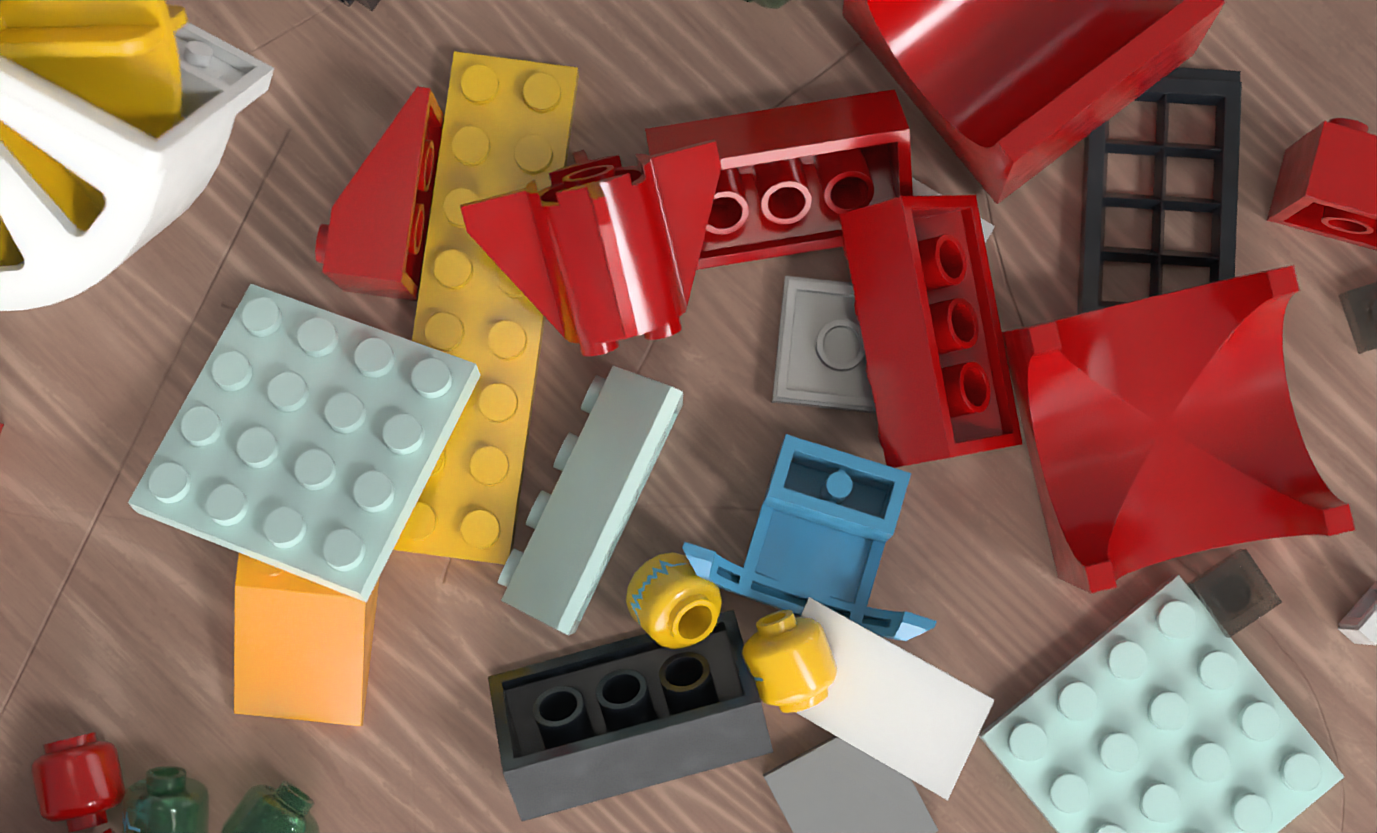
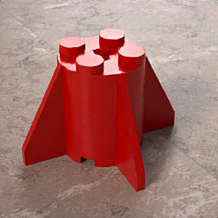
M715 139L650 156L635 154L638 166L622 167L619 155L589 160L585 151L580 150L572 152L575 164L549 173L551 186L538 191L536 182L533 180L523 189L460 205L467 233L567 341L579 344L581 355L588 357L598 356L619 347L618 340L644 334V338L647 340H658L673 336L682 330L680 316L687 310L722 165Z

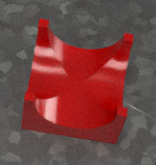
M1294 265L1244 274L1002 332L1008 367L1059 579L1086 592L1095 593L1116 588V581L1133 571L1192 553L1273 538L1307 535L1334 536L1355 530L1349 503L1343 502L1333 494L1321 478L1309 455L1290 398L1283 354V323L1289 300L1295 293L1300 291Z

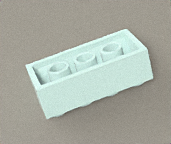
M612 366L607 379L598 375L595 376L581 406V410L590 414L581 434L578 437L569 432L555 459L553 467L562 471L561 476L552 494L543 490L540 492L527 518L526 525L535 529L524 552L513 549L501 572L498 583L507 587L501 601L564 634L570 635L576 632L683 406V391L616 366Z

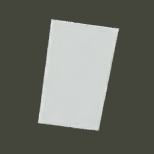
M809 597L801 617L812 618L823 627L837 666V674L834 682L827 688L829 692L828 697L819 704L796 713L948 800L994 699Z

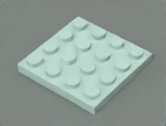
M250 284L128 504L139 514L367 602L481 374L477 365L473 362Z
M1172 575L978 734L1057 833H1278L1344 778V775L1180 575Z

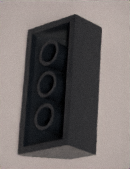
M734 609L720 613L713 631L704 640L689 647L678 649L663 647L653 640L648 633L488 676L502 772L521 821L773 753L754 676L749 671L742 655L744 642Z

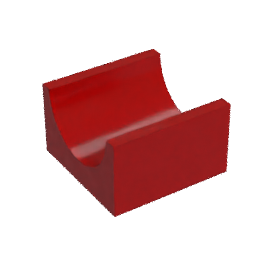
M843 0L842 16L994 202L998 204L1087 137L1092 131L1141 96L1159 80L1192 57L1225 4V1Z

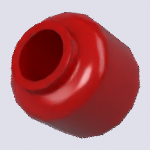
M96 732L43 744L45 754L35 759L31 765L32 779L42 818L50 822L66 820L69 833L108 823L106 810L118 806L126 797V789L115 745L108 741H98Z

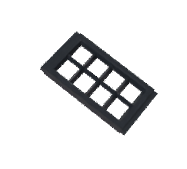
M1177 67L1134 101L1157 102L1155 142L1109 139V120L1085 137L1077 314L1126 303L1102 301L1104 261L1149 263V297L1162 294L1163 264L1210 267L1209 283L1235 277L1242 93L1241 71ZM1169 103L1216 106L1215 145L1168 142ZM1108 153L1155 156L1153 195L1107 193ZM1167 157L1214 159L1213 199L1166 196ZM1106 207L1153 210L1151 249L1104 246ZM1165 210L1212 213L1211 253L1164 250Z

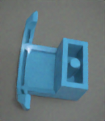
M788 434L785 435L779 447L743 567L722 558L713 550L684 542L682 547L698 577L710 581L724 590L780 610H792L795 615L801 616L810 597L886 639L907 641L936 626L937 621L907 611L897 612L867 607L885 543L893 536L911 473Z

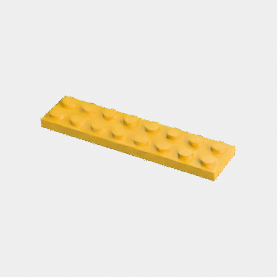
M454 51L412 341L475 363L481 376L393 550L505 565L513 551L545 316L467 233L460 205L523 189L533 180L536 182L538 191L551 186L549 173L567 165L579 79L578 67Z

